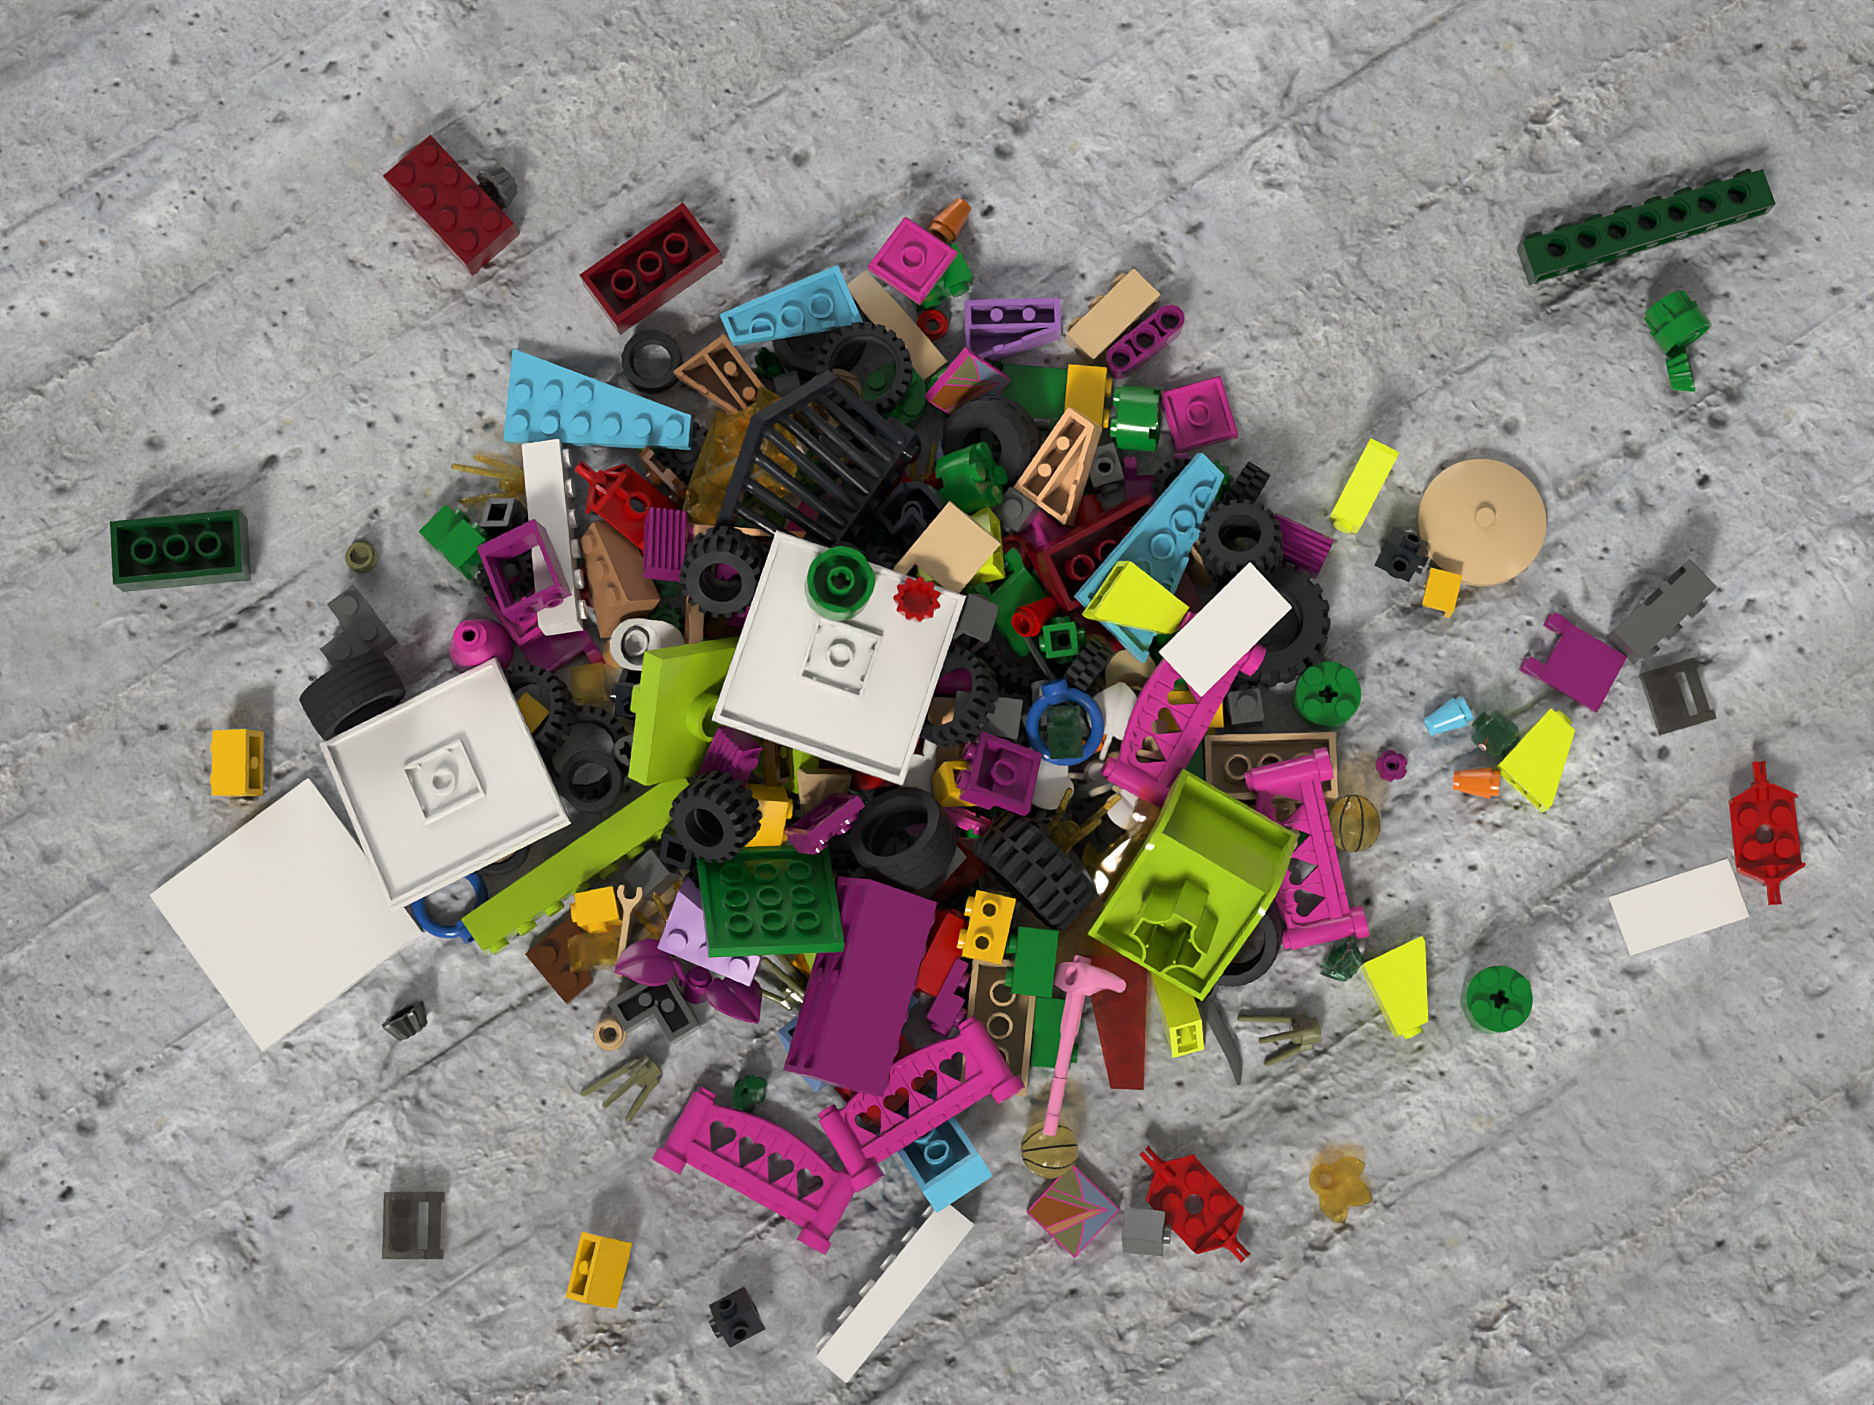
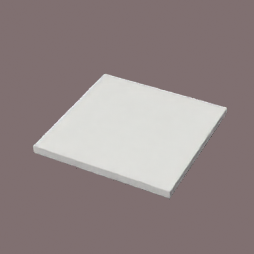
M777 530L711 721L902 786L966 596L934 585V590L941 593L937 599L941 607L934 611L933 618L923 619L922 622L918 623L913 619L907 621L905 616L896 611L898 605L893 600V597L898 594L897 585L905 584L907 577L914 581L916 578L868 562L875 575V586L864 610L855 618L836 621L824 618L809 606L805 595V580L812 561L819 554L830 548ZM837 578L835 588H843V579Z
M496 657L320 743L322 752L386 906L391 913L571 824Z
M310 778L304 780L149 895L262 1052L267 1051L424 933L405 907L392 913L388 910L363 849Z

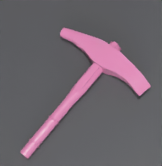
M1074 955L1073 962L1055 964L1053 988L1059 987L1067 992L1060 1026L1059 1050L1054 1076L1052 1077V1087L1043 1129L1044 1135L1056 1137L1059 1118H1061L1060 1112L1065 1085L1068 1081V1069L1075 1036L1079 1030L1085 995L1090 996L1104 989H1111L1121 993L1126 988V983L1123 979L1105 969L1091 966L1090 958Z

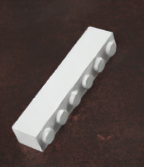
M560 439L522 444L529 521L535 519L546 528L572 593L571 596L563 599V603L559 606L545 608L537 612L538 626L545 636L584 630L583 619H587V607L585 600H581L580 589L584 588V576L582 570L578 569L577 558H581V546L579 539H575L574 528H578L579 524L576 509H572L571 498L576 496L574 481L572 478L569 479L568 468L573 466L571 451L564 447ZM539 545L531 549L535 594L554 585Z
M932 1205L922 1214L926 1219L925 1223L919 1230L914 1226L901 1240L905 1247L899 1255L896 1256L894 1253H891L879 1267L884 1271L877 1282L870 1279L858 1293L863 1299L854 1309L849 1305L837 1319L842 1324L834 1335L828 1331L815 1346L820 1350L816 1358L845 1383L850 1380L974 1226L971 1221L953 1206L948 1205L938 1213H936Z

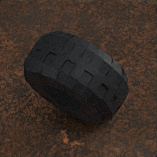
M1001 395L980 396L961 405L950 415L951 417L944 426L943 438L941 440L945 456L980 443L982 428L991 430L1001 442L1002 453L1000 460H994L997 466L1000 465L1004 468L1007 475V483L1003 485V491L1015 486L1040 449L1039 432L1030 413L1018 402Z

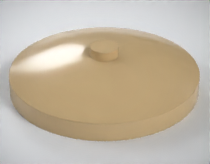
M1470 459L1446 468L1429 484L1419 503L1416 527L1417 535L1422 540L1428 542L1425 555L1429 557V561L1437 569L1462 575L1461 583L1484 587L1498 585L1515 578L1533 562L1544 542L1547 519L1540 494L1532 482L1519 470L1496 460Z

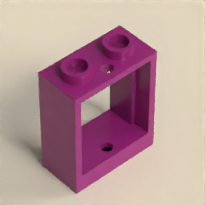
M535 519L477 547L502 614L512 622H526L532 619L535 613L545 608L557 607L563 603V599L572 595L547 530ZM539 545L554 585L515 603L501 563Z

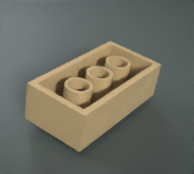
M1336 732L1204 735L1202 739L1205 782L1243 804H1256V793L1254 791H1247L1243 773L1249 772V769L1311 755L1313 750L1323 747L1327 748L1334 779L1321 782L1325 803L1334 802L1338 798ZM1275 795L1272 799V803H1303L1283 795Z
M973 959L967 1019L975 1016L978 1021L982 1022L1013 1075H1019L1026 1086L1015 1096L1026 1097L1036 996L1010 994V987L1004 986L1006 966H1012L1013 960L1002 959V964L996 965ZM964 1054L961 1071V1082L965 1083L966 1060Z

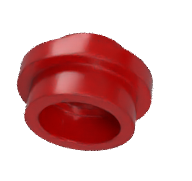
M930 309L924 311L918 317L917 326L930 341H937L947 333L948 320L941 311ZM929 322H936L938 324V328L934 331L929 330L926 326Z

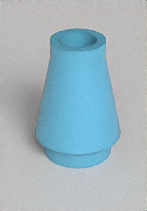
M1462 696L1456 700L1454 697L1451 698L1431 715L1424 718L1423 722L1430 736L1438 733L1468 726L1467 723L1474 720Z

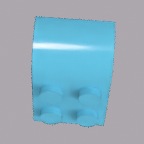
M937 1090L927 1095V1097L937 1101ZM909 1108L901 1112L900 1115L909 1119ZM955 1117L950 1118L898 1151L899 1156L936 1213L992 1177L991 1172Z

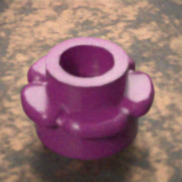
M1387 750L1382 753L1381 758L1379 757L1376 760L1375 767L1383 780L1392 782L1395 779L1401 780L1406 775L1407 770L1405 768L1408 763L1403 754H1397L1394 750ZM1393 763L1395 768H1389V764Z

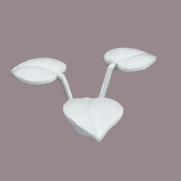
M1119 682L1093 697L1102 711L1105 726L1104 734H1107L1098 760L1090 762L1083 774L1074 772L1068 773V766L1054 765L1041 758L1032 804L1048 810L1061 808L1068 803L1074 792V786L1070 779H1078L1083 781L1084 784L1105 779V776L1100 772L1104 765L1112 737L1123 740L1127 722L1137 700L1136 695L1129 686ZM1086 713L1087 721L1089 723V726L1091 727L1090 717L1088 713ZM1114 785L1111 790H1114L1116 794L1112 795L1106 802V811L1110 819L1125 830L1141 834L1150 833L1160 815L1159 809Z

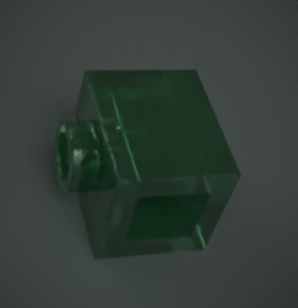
M1080 705L1046 708L1050 760L1083 757Z

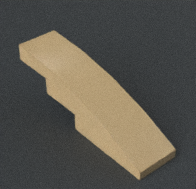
M867 270L847 284L851 295L862 309L866 322H872V326L876 327L878 324L883 325L885 330L889 332L891 329L896 333L898 339L901 338L903 340L905 348L910 353L912 367L921 376L924 384L933 375L949 365L948 361L922 330Z

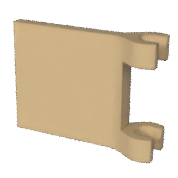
M949 501L898 561L893 571L906 575L916 564L945 589L960 593L999 547L1001 542L954 503Z
M620 885L617 890V896L624 911L617 961L621 954L630 946L634 916L645 903V900L642 899L643 890L641 887H637L636 896L633 899H627V890H625L624 885ZM615 974L618 979H625V976Z

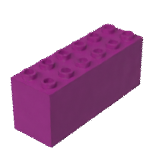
M838 877L835 889L844 937L843 952L816 953L783 1070L846 1090L883 1098L884 1091L890 1083V1070L893 1059L899 1051L901 1030L908 1018L910 998L917 986L919 966L926 954V941L929 930L935 922L937 902L871 879Z

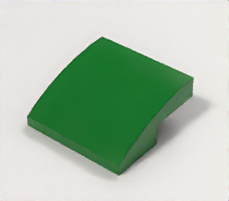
M1004 363L1003 373L1011 381L1003 389L1001 396L1021 404L1030 413L1032 418H1050V430H1053L1059 421L1057 419L1053 420V418L1060 419L1064 414L1068 368ZM1038 431L1039 433H1051L1049 431Z

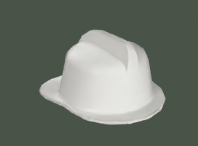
M641 618L627 619L620 623L613 631L610 639V652L614 661L621 667L642 671L644 651L684 645V639L680 631L672 624Z

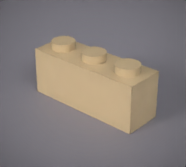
M1134 268L1127 275L1124 272L1121 273L1110 285L1112 289L1105 296L1100 294L1088 306L1090 311L1081 318L1078 315L1066 327L1068 332L1066 333L1065 342L1089 366H1095L1115 343L1126 336L1159 304L1161 294Z

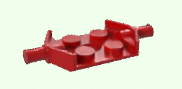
M582 460L573 470L588 481L590 485L585 513L589 514L591 510L596 512L642 550V557L644 555V521L649 509L654 507L656 509L667 508L668 510L681 511L670 499L626 463L604 471L600 469L596 472ZM630 500L639 501L643 505L644 512L633 510Z
M1757 761L1751 763L1754 782L1751 783V787L1728 801L1736 872L1762 883V886H1766L1768 906L1781 905V881L1806 866V863L1801 861L1794 799L1798 798V795L1773 783H1769V780H1767L1766 761ZM1759 826H1766L1770 829L1772 839L1769 843H1762L1757 839L1756 830Z
M1150 1146L1145 1151L1153 1160L1142 1151L1139 1156L1153 1169V1176L1145 1201L1152 1209L1165 1211L1166 1223L1172 1224V1230L1195 1254L1224 1247L1242 1263L1245 1258L1237 1251V1248L1246 1258L1251 1254L1237 1240L1238 1237L1236 1236L1245 1208L1201 1164L1194 1154L1166 1162ZM1191 1194L1198 1195L1203 1201V1208L1197 1214L1189 1213L1184 1206L1185 1199Z

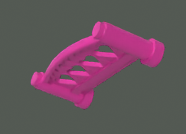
M1188 612L1184 616L1179 629L1185 627L1198 613ZM1256 643L1202 697L1186 682L1196 703L1171 705L1168 702L1167 695L1170 691L1174 690V682L1179 678H1184L1163 658L1148 678L1134 704L1124 732L1118 758L1109 757L1105 761L1100 773L1109 782L1158 808L1160 814L1172 784L1182 769H1186L1238 671L1248 676L1253 675L1264 659L1266 647ZM1166 707L1170 710L1180 732L1156 734L1152 731L1151 725L1153 721L1159 719L1158 712L1161 708ZM1151 736L1155 740L1165 761L1145 763L1137 761L1136 752L1143 748L1142 741L1145 737Z
M1327 748L1315 749L1311 755L1249 769V772L1243 773L1247 791H1254L1256 793L1255 811L1283 827L1288 826L1309 834L1293 851L1291 858H1297L1317 865L1299 884H1293L1289 881L1291 871L1287 869L1283 882L1273 899L1281 917L1286 923V929L1283 930L1282 937L1284 950L1290 948L1292 951L1355 936L1356 940L1369 937V929L1362 905L1349 907L1322 791L1321 782L1334 779ZM1275 795H1283L1303 802L1286 820L1278 821L1275 818L1277 808L1272 805V799ZM1303 889L1324 897L1307 915L1302 916L1297 913L1296 908L1299 903L1293 898L1295 891Z
M975 1016L958 1025L961 1032L956 1037L929 1044L893 1062L890 1070V1083L884 1091L883 1098L856 1092L842 1109H837L836 1105L833 1104L818 1114L820 1118L819 1123L852 1177L849 1182L856 1193L868 1188L885 1176L878 1165L880 1162L991 1093L998 1105L1026 1088L1019 1075H1013L984 1025ZM956 1052L963 1053L966 1058L965 1083L944 1074L940 1069L941 1062L946 1059L951 1060ZM928 1070H934L937 1073V1101L915 1091L912 1087L913 1080L917 1077L923 1078ZM901 1087L909 1091V1119L887 1109L884 1105L886 1096L895 1095L896 1091ZM872 1105H877L881 1109L880 1136L860 1127L856 1123L857 1115L861 1112L867 1113Z
M699 1086L697 1092L694 1091L664 1146L662 1149L657 1148L652 1160L681 1175L686 1164L691 1165L803 1227L797 1240L826 1255L832 1244L829 1242V1239L855 1193L849 1182L852 1177L847 1168L844 1166L841 1171L835 1170L826 1159L805 1141L765 1118L742 1110L717 1105L714 1102L716 1095ZM720 1121L724 1124L725 1129L733 1128L736 1131L737 1135L734 1141L711 1152L710 1126L713 1122ZM749 1137L753 1140L754 1144H762L765 1147L764 1156L740 1168L739 1141L742 1138ZM772 1153H778L782 1156L783 1160H791L794 1163L793 1172L769 1185L768 1157ZM807 1169L811 1172L812 1176H820L823 1179L822 1188L798 1201V1171Z

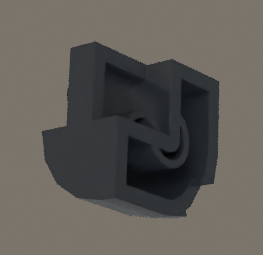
M920 481L901 483L874 513L892 536H901L909 548H911L946 506L948 501L932 485Z

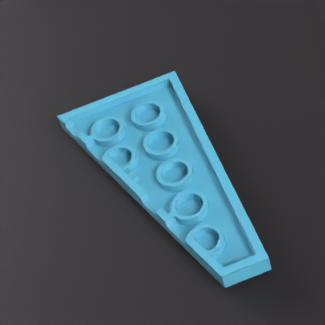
M512 350L503 441L507 444H527L560 439L564 446L646 448L648 446L651 449L691 450L694 418L691 415L519 350Z
M1197 453L1074 597L1086 608L1117 561H1131L1174 595L1189 561L1188 554L1193 543L1197 542L1201 532L1199 528L1206 512L1210 511L1224 474L1203 453ZM1099 621L1140 663H1146L1150 653L1148 649L1153 637L1157 636V633Z

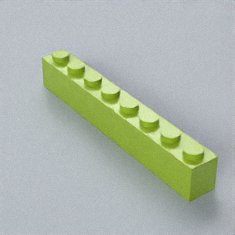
M682 778L659 783L461 918V921L485 956L490 952L496 955L510 945L508 940L519 933L520 936H524L537 926L535 921L544 915L552 917L565 907L564 901L575 893L590 891L592 888L590 884L599 877L603 880L611 877L619 870L617 865L627 858L631 862L646 852L644 847L653 840L659 843L664 827L667 824L670 825V821L673 819L669 816V811L673 807L672 802L689 785L687 780Z

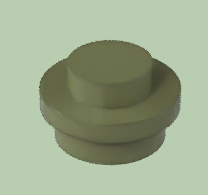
M359 541L349 546L345 554V561L352 571L361 574L367 573L376 566L378 554L370 543Z

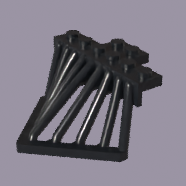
M827 370L752 416L714 529L715 531H720L721 526H728V531L734 532V524L737 516L772 537L775 536L777 530L797 537L744 505L742 500L747 490L801 527L806 532L801 539L827 548L840 541L849 542L857 548L861 546L867 547L871 540L870 535L875 527L883 524L874 512L886 499L885 496L890 489L894 490L900 484L903 478L902 472L909 463L913 464L921 453L922 443L916 431L892 416H889L887 420L884 419L840 381L838 376ZM830 390L834 391L878 429L876 436L874 437L826 396L825 393ZM811 402L817 404L865 445L864 453L807 404ZM795 412L803 417L849 457L854 467L850 469L790 415ZM778 423L789 431L840 477L841 485L839 486L772 426ZM763 438L770 441L826 491L830 499L829 502H824L777 463L763 454L760 449ZM754 465H758L810 506L818 516L816 520L813 521L751 478ZM741 532V535H742V536L745 537V536L747 535V534ZM754 538L752 544L759 543L762 547L761 555H765L767 559L771 547Z

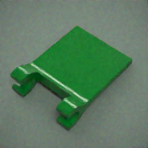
M1011 548L1007 553L1003 551L1004 571L1009 574L991 592L988 586L981 580L976 585L972 583L963 593L965 596L969 593L972 595L980 594L989 598L990 602L999 605L994 625L1022 658L1029 653L1030 649L1024 637L1014 630L1011 622L1012 616L1017 608L1048 596L1025 569L1018 551ZM1057 611L1052 618L1062 617L1063 615L1060 611ZM1051 620L1045 626L1051 625ZM1039 633L1036 636H1031L1035 644L1039 642Z

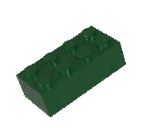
M239 509L110 521L113 585L123 592L251 580L248 519Z

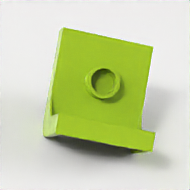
M740 636L644 651L640 684L633 686L630 711L636 713L629 778L648 786L697 775L718 726L723 725L711 720ZM749 734L763 749L761 737ZM793 749L795 780L781 786H785V789L798 794V769H818L819 757ZM761 750L759 752L758 765L753 770V773L765 779L763 773L764 752Z
M1182 769L1169 790L1160 815L1149 836L1094 918L1088 935L1203 1001L1272 903L1285 877L1298 835L1187 770Z

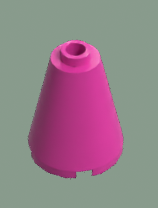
M475 618L464 621L456 627L449 645V656L452 665L460 674L494 657L498 659L502 670L509 668L513 658V643L507 630L497 621L488 618Z

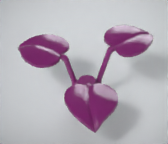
M644 939L635 942L621 954L616 963L615 974L626 976L648 986H661L668 983L673 978L676 970L680 979L679 985L684 986L683 995L688 1002L702 1004L708 1001L713 1008L735 1019L758 1024L760 1021L762 989L755 979L750 986L728 977H724L723 980L716 977L712 981V975L709 970L701 966L693 967L685 976L678 959L670 958V953L658 949L660 940Z

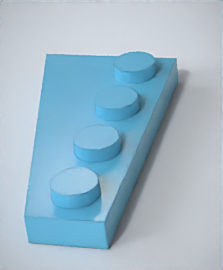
M838 265L719 314L732 346L837 330L845 325L849 328L851 323L859 322V325H863V320Z

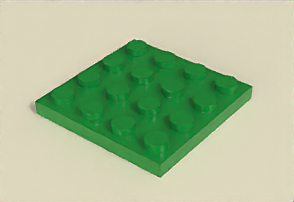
M793 845L744 847L731 860L727 859L723 863H718L716 860L713 863L706 862L704 857L696 858L708 958L843 952L844 937L828 845L814 855L811 853H799Z

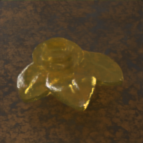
M1342 1157L1332 1165H1317L1309 1175V1185L1312 1191L1319 1195L1320 1210L1334 1222L1345 1223L1348 1213L1347 1206H1361L1372 1201L1368 1187L1358 1178L1365 1168V1163L1357 1158ZM1322 1174H1328L1331 1178V1183L1327 1187L1322 1186L1319 1182Z

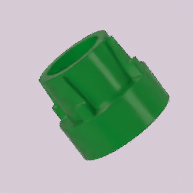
M1684 290L1674 291L1657 301L1646 311V317H1644V320L1652 330L1650 334L1665 356H1670L1682 347L1686 348L1704 335L1712 326V323L1697 302H1692Z

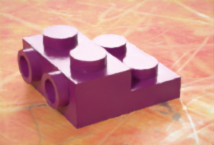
M983 731L973 741L967 742L962 754V758L968 760L966 770L962 769L956 780V788L961 789L959 799L988 810L995 805L1025 817L1030 812L1042 754Z
M834 792L785 829L784 832L797 852L814 855L827 847V841L835 834L841 835L853 826V821L858 817V811L865 807L858 795Z
M958 958L954 962L926 1017L927 1022L931 1023L930 1030L945 1038H948L953 1027L959 1029L958 1025L965 1020L968 1012L964 1008L965 999L955 994L956 992L963 994L971 979V974L967 972L969 964Z

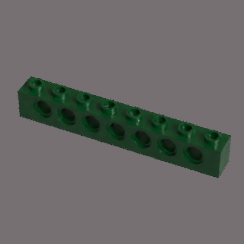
M1751 169L1742 170L1734 174L1731 179L1722 181L1721 178H1715L1704 183L1703 187L1692 190V187H1685L1674 192V196L1662 199V196H1655L1643 202L1644 205L1632 208V205H1625L1614 210V214L1603 217L1602 214H1595L1589 216L1581 224L1573 226L1572 223H1564L1553 229L1554 232L1544 235L1541 231L1531 233L1523 238L1524 241H1522L1517 249L1528 284L1539 283L1766 215L1776 203L1764 170L1752 172ZM1728 193L1737 194L1741 202H1733L1729 198ZM1698 202L1707 203L1711 211H1703L1699 207ZM1672 210L1679 213L1681 220H1673L1669 216L1668 211ZM1638 220L1648 221L1651 229H1643L1639 225ZM1608 229H1617L1621 233L1622 238H1613L1610 236ZM1578 238H1587L1591 242L1592 247L1586 248L1581 246ZM1555 246L1559 248L1562 256L1556 257L1551 255L1548 247Z

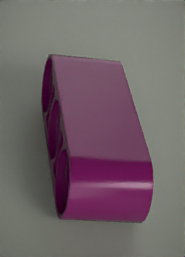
M1172 304L1165 305L1115 343L1107 353L1105 363L1107 373L1112 378L1124 379L1177 339L1182 332L1185 320L1183 311L1178 306ZM1170 317L1176 320L1178 325L1174 328H1167L1161 323V320ZM1144 336L1149 337L1153 345L1144 348L1138 345L1136 340ZM1116 356H1123L1129 363L1124 367H1118L1113 364L1112 359Z

